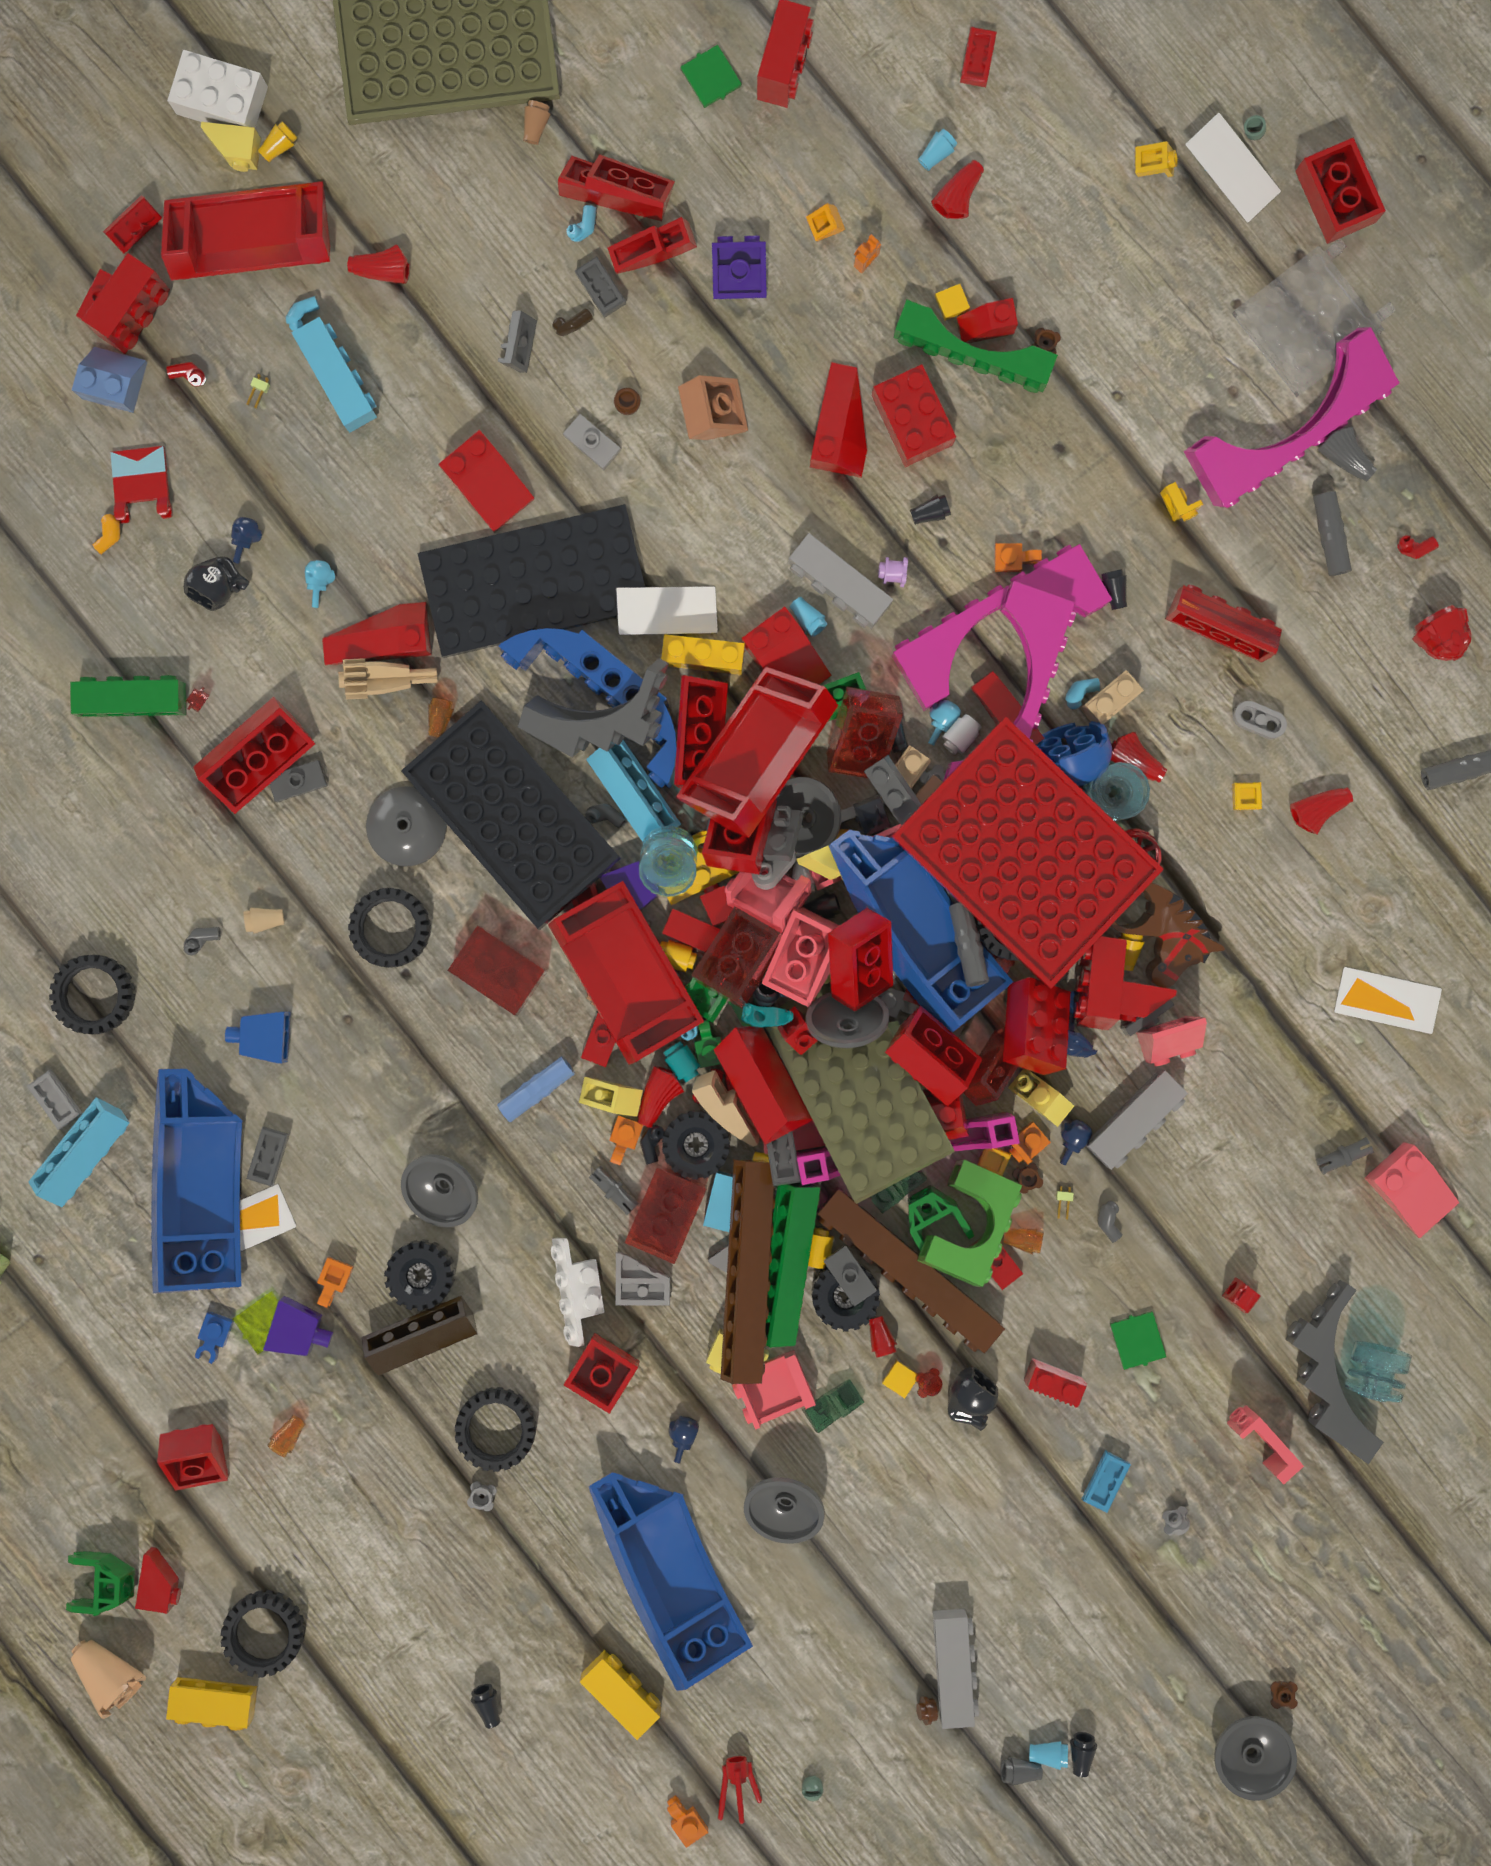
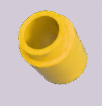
M671 940L668 942L661 941L660 946L675 970L686 973L688 968L693 969L697 953L692 952V946Z
M814 1227L809 1267L826 1269V1264L823 1260L831 1255L834 1236L829 1235L830 1230Z

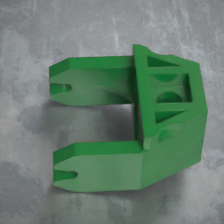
M929 1185L907 1198L909 1230L920 1251L925 1241L922 1237V1229L948 1214L956 1217L968 1239L975 1236L957 1202L934 1186ZM925 1203H929V1204H930V1205L927 1206V1207L922 1206V1205L925 1204Z
M79 1551L74 1552L73 1555H68V1563L94 1566L95 1574L94 1599H72V1602L66 1603L67 1611L97 1616L120 1606L134 1597L135 1568L111 1553Z

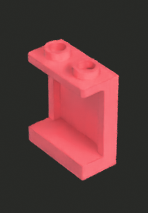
M764 870L761 872V875H766L769 871ZM739 872L736 878H732L725 888L727 905L783 934L792 911L801 908L810 896L811 880L801 875L796 881L784 875L775 887L764 890L755 885L751 873Z
M795 1350L764 1362L765 1372L762 1376V1384H732L737 1399L742 1398L746 1408L742 1409L748 1424L753 1423L755 1430L761 1428V1424L803 1406L807 1409L816 1405L815 1398Z
M1247 1405L1243 1408L1239 1407L1231 1413L1227 1424L1242 1439L1255 1430L1274 1451L1263 1464L1281 1483L1285 1484L1304 1467L1268 1425Z

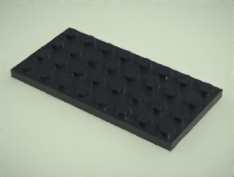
M626 504L417 553L442 658L498 646L509 638L530 630L545 628L566 630L617 618L616 589L645 587Z
M482 700L401 770L538 930L547 925L621 859Z

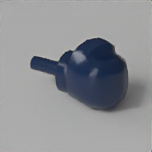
M239 517L233 522L231 544L237 546L233 558L234 563H240L243 547L250 549L251 543L259 542L262 538V531L259 529L257 521L251 518Z
M1074 1120L1071 1123H1065L1061 1128L1060 1133L1064 1139L1062 1145L1067 1150L1060 1163L1065 1166L1073 1151L1080 1153L1081 1149L1086 1146L1092 1137L1091 1127L1083 1121Z
M680 1416L669 1424V1436L673 1440V1446L677 1448L674 1459L675 1463H681L684 1450L691 1449L697 1436L699 1423L693 1418Z

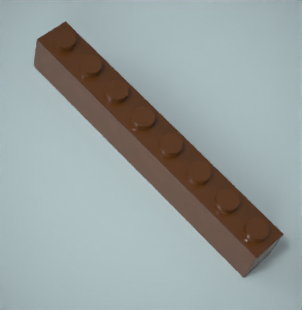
M734 1160L720 1376L721 1380L731 1384H762V1376L765 1372L763 1359L764 1347L767 1343L765 1326L769 1313L767 1293L770 1289V1280L768 1276L769 1265L772 1261L770 1242L773 1235L772 1210L775 1207L774 1186L768 1161Z
M838 1186L817 1210L818 1215L821 1216L818 1221L830 1231L834 1227L840 1232L839 1239L850 1248L853 1245L862 1251L860 1256L870 1265H873L875 1262L883 1268L880 1273L892 1283L896 1279L903 1285L902 1292L912 1300L916 1297L924 1303L922 1308L932 1317L939 1315L945 1320L942 1325L955 1335L959 1332L964 1336L965 1340L963 1342L974 1352L979 1349L985 1354L1005 1330L998 1320L937 1269L917 1261L918 1253L858 1203L856 1204Z

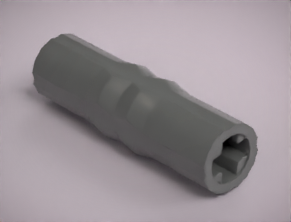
M1332 491L1316 495L1313 499L1329 576H1336L1351 572L1347 536L1344 532V523L1341 518L1337 493Z
M1491 750L1466 755L1462 758H1455L1448 762L1423 768L1421 770V779L1424 787L1429 791L1490 774Z
M953 904L949 907L966 985L967 987L986 984L989 982L975 917L962 904Z

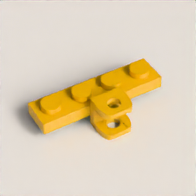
M702 830L687 838V847L694 863L659 881L671 905L739 873V871L706 866L702 855L703 848H698L699 844L705 842L706 830Z

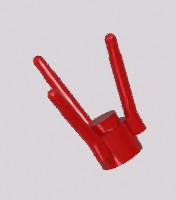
M733 1756L726 1759V1765H722L723 1778L718 1820H723L728 1779H730V1783L736 1787L739 1823L743 1824L745 1820L741 1784L747 1781L746 1777L749 1778L757 1802L761 1803L762 1798L753 1774L752 1762H747V1757Z

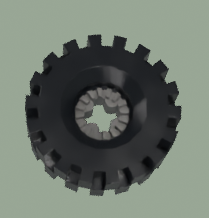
M691 1110L678 1115L668 1125L662 1140V1152L667 1165L669 1164L675 1173L681 1174V1177H689L692 1180H698V1178L705 1179L711 1174L718 1172L725 1164L730 1149L728 1131L715 1121L709 1113L702 1110ZM693 1137H698L699 1141L704 1142V1146H701L698 1152H694V1148L688 1145L689 1142H693Z
M425 1239L422 1241H411L399 1248L388 1260V1267L384 1272V1276L387 1277L385 1287H389L391 1292L388 1294L391 1298L395 1297L398 1300L396 1302L398 1305L404 1304L408 1310L417 1308V1311H423L425 1308L435 1307L451 1291L450 1289L455 1282L454 1275L456 1274V1268L452 1266L454 1261L452 1257L449 1258L446 1254L448 1251L445 1248L441 1249L438 1247L439 1244L436 1242L429 1243V1240ZM426 1269L425 1275L428 1276L427 1279L422 1278L418 1281L414 1270Z
M860 1263L859 1265L877 1291L856 1306L853 1305L849 1298H847L846 1302H842V1298L838 1293L844 1290L828 1267L824 1270L821 1269L817 1279H814L812 1302L815 1312L822 1319V1322L826 1325L829 1324L832 1329L837 1330L839 1328L843 1332H849V1329L853 1328L854 1331L860 1329L859 1326L863 1324L866 1326L870 1323L869 1319L877 1313L876 1309L880 1304V1291L873 1274Z

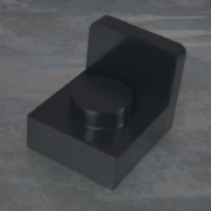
M878 794L853 804L859 820V826L864 835L879 834L884 831V828L890 826Z

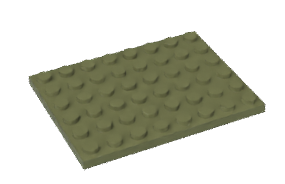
M333 0L346 114L349 125L525 104L529 100L541 102L560 99L548 0Z

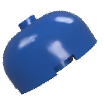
M1091 721L1089 726L1076 727L1074 722L1054 728L1044 733V739L1036 745L1078 787L1084 786L1101 776L1109 766L1112 757V746L1105 725L1095 721ZM1065 738L1067 745H1062L1061 739Z

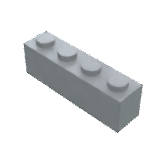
M810 533L807 534L789 557L788 564L791 565L789 569L799 578L805 576L812 582L811 587L821 595L824 593L828 594L833 598L831 602L841 611L847 609L854 615L853 620L863 628L868 626L872 629L893 602L889 595Z
M1159 1069L1091 1137L1086 1147L1107 1168L1111 1170L1114 1167L1116 1169L1127 1161L1128 1157L1126 1155L1133 1148L1138 1149L1146 1142L1147 1138L1145 1136L1152 1129L1156 1131L1166 1122L1164 1117L1171 1110L1175 1112L1185 1103L1184 1097L1188 1093L1166 1070Z
M965 1609L932 1611L939 1716L942 1729L975 1727L974 1717L979 1716L978 1700L973 1699L972 1690L977 1689L976 1672H971V1662H975L974 1645H969V1635H973L972 1618L967 1617Z

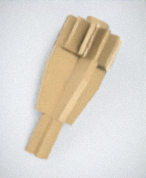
M344 659V672H338L339 688H345L346 700L368 699L367 695H378L409 689L411 684L437 683V668L409 669V665L365 662V659Z

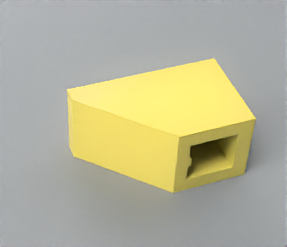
M1024 1068L1008 1087V1089L1057 1127L1074 1107L1061 1093Z

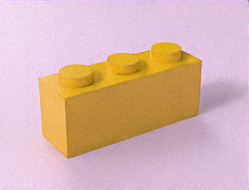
M664 634L661 659L669 663L668 667L742 675L745 643Z
M604 1650L581 1673L580 1683L638 1740L660 1718L661 1703L653 1693L650 1692L648 1694L641 1687L642 1684L637 1676L633 1673L628 1674L622 1668L623 1664L616 1655H609Z
M177 1677L169 1688L166 1719L174 1720L177 1724L194 1722L201 1723L204 1727L220 1725L228 1726L230 1730L235 1731L247 1729L254 1719L257 1686Z

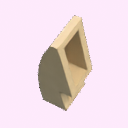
M715 1070L696 1077L692 1093L701 1106L728 1132L753 1147L757 1146L760 1136L734 1089L727 1091Z

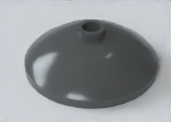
M808 777L789 779L776 797L777 804L775 810H777L778 806H789L791 810H801L803 819L795 846L796 858H800L835 841L841 827V809L835 794L821 781ZM808 813L812 815L811 822H807L806 815Z
M401 786L386 791L376 799L367 815L366 832L371 847L382 859L394 865L408 867L428 861L440 850L446 837L447 824L415 787ZM402 820H406L408 823L405 830L399 828V823Z
M829 992L817 998L810 1005L806 1014V1024L811 1035L826 1045L836 1048H857L873 1042L885 1032L889 1024V1011L886 1004L877 996L855 1012L832 998V993Z
M435 1154L417 1157L409 1163L402 1174L401 1192L406 1204L414 1214L427 1223L439 1227H455L465 1223L477 1208L478 1190L472 1176L462 1165L448 1157Z
M782 1477L765 1479L755 1484L748 1491L743 1507L745 1518L754 1531L766 1539L785 1544L800 1543L814 1537L821 1530L825 1517L823 1502L813 1489L797 1480Z
M1250 1716L1233 1722L1222 1732L1216 1743L1214 1763L1219 1778L1229 1791L1243 1799L1260 1801L1280 1794L1290 1784L1297 1767V1753L1291 1737L1282 1726L1268 1718ZM1249 1748H1255L1252 1754H1247Z

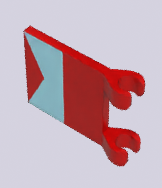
M156 446L110 452L115 519L119 520L120 524L129 523L128 503L157 500V513L163 519L171 518L172 508L169 499L165 447Z

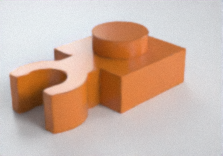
M872 234L869 236L866 243L863 242L854 253L856 256L854 267L861 274L880 254V241Z

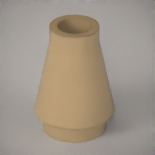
M250 908L249 911L243 912L246 932L256 934L276 926L285 925L283 909Z

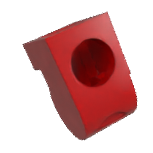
M1235 1277L1222 1297L1243 1313L1248 1314L1261 1295Z

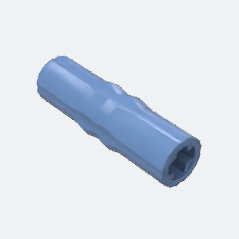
M561 1056L541 1072L535 1074L530 1080L523 1083L517 1090L499 1102L497 1106L503 1116L509 1122H512L532 1106L538 1104L543 1098L549 1096L557 1087L575 1075V1072L568 1061Z

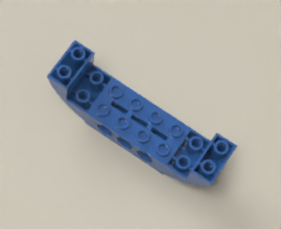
M545 628L530 630L515 635L498 646L503 652L501 657L515 670L521 667L524 671L529 668L544 649L545 653L556 662L560 659L563 660L566 670L577 679L580 676L585 678L587 687L598 696L601 693L606 695L607 703L611 707H616L629 701L632 696L639 692L643 681L640 676L583 630L579 634L563 629ZM591 662H599V666L596 669H587ZM614 678L620 679V683L616 687L608 686L610 680ZM658 692L657 696L660 698L656 710L662 712L659 722L662 727L658 736L652 740L658 745L662 746L664 744V746L647 765V769L650 772L648 775L650 779L660 788H663L664 785L671 788L675 778L677 737L671 716L667 710L669 706L667 698Z

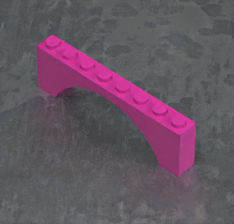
M1357 328L1336 343V363L1329 390L1318 410L1294 434L1275 444L1256 449H1243L1228 444L1218 437L1204 436L1183 452L1213 506L1229 508L1238 503L1239 497L1244 493L1258 489L1262 485L1261 481L1265 478L1279 474L1283 470L1282 466L1289 461L1293 462L1303 457L1306 449L1324 442L1327 439V434L1333 430L1336 431L1345 427L1351 417L1368 411L1370 404L1375 400H1381L1392 393L1391 389L1397 386L1399 381L1372 328Z
M1080 544L1074 548L1068 545L1056 553L1058 557L1050 562L1045 558L1033 566L1035 570L1026 575L1023 571L1010 579L1011 582L1016 581L1075 602L1073 611H1076V613L1084 618L1112 601L1111 596ZM999 585L987 593L989 597L981 602L978 598L964 606L965 611L956 615L955 612H952L941 619L943 624L934 629L930 625L918 632L919 638L912 642L906 639L895 646L896 651L893 652L892 658L923 711L949 696L950 669L960 642L977 623L1001 609L1008 586L1002 588Z
M1013 581L1008 586L1000 611L1017 632L1026 657V694L1014 725L1030 738L1032 730H1036L1040 723L1042 714L1038 712L1041 703L1045 704L1048 699L1050 688H1047L1050 677L1054 678L1058 670L1059 663L1055 661L1058 652L1062 653L1066 646L1068 637L1064 635L1067 626H1072L1076 611H1073L1075 605L1073 601ZM962 761L948 764L943 781Z
M1006 1111L966 1119L969 1136L949 1140L955 1151L993 1149L1020 1143L1015 1116ZM826 1146L796 1152L802 1185L841 1176Z

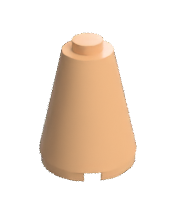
M83 1640L72 1650L71 1662L98 1715L102 1719L112 1715L109 1710L114 1706L120 1709L141 1688L142 1685L139 1681L146 1680V1676L94 1640H89L88 1642Z

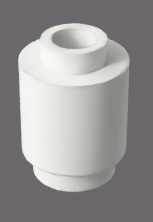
M965 714L962 718L959 717L942 737L945 741L943 746L954 755L957 752L963 754L979 736L978 731L982 727L976 720Z

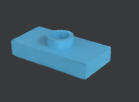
M1105 1450L1081 1499L1108 1513L1131 1466L1130 1462Z

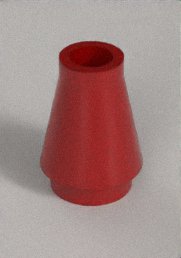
M880 1316L870 1319L871 1350L875 1352L876 1358L897 1352L895 1347L897 1342L889 1330L884 1317Z

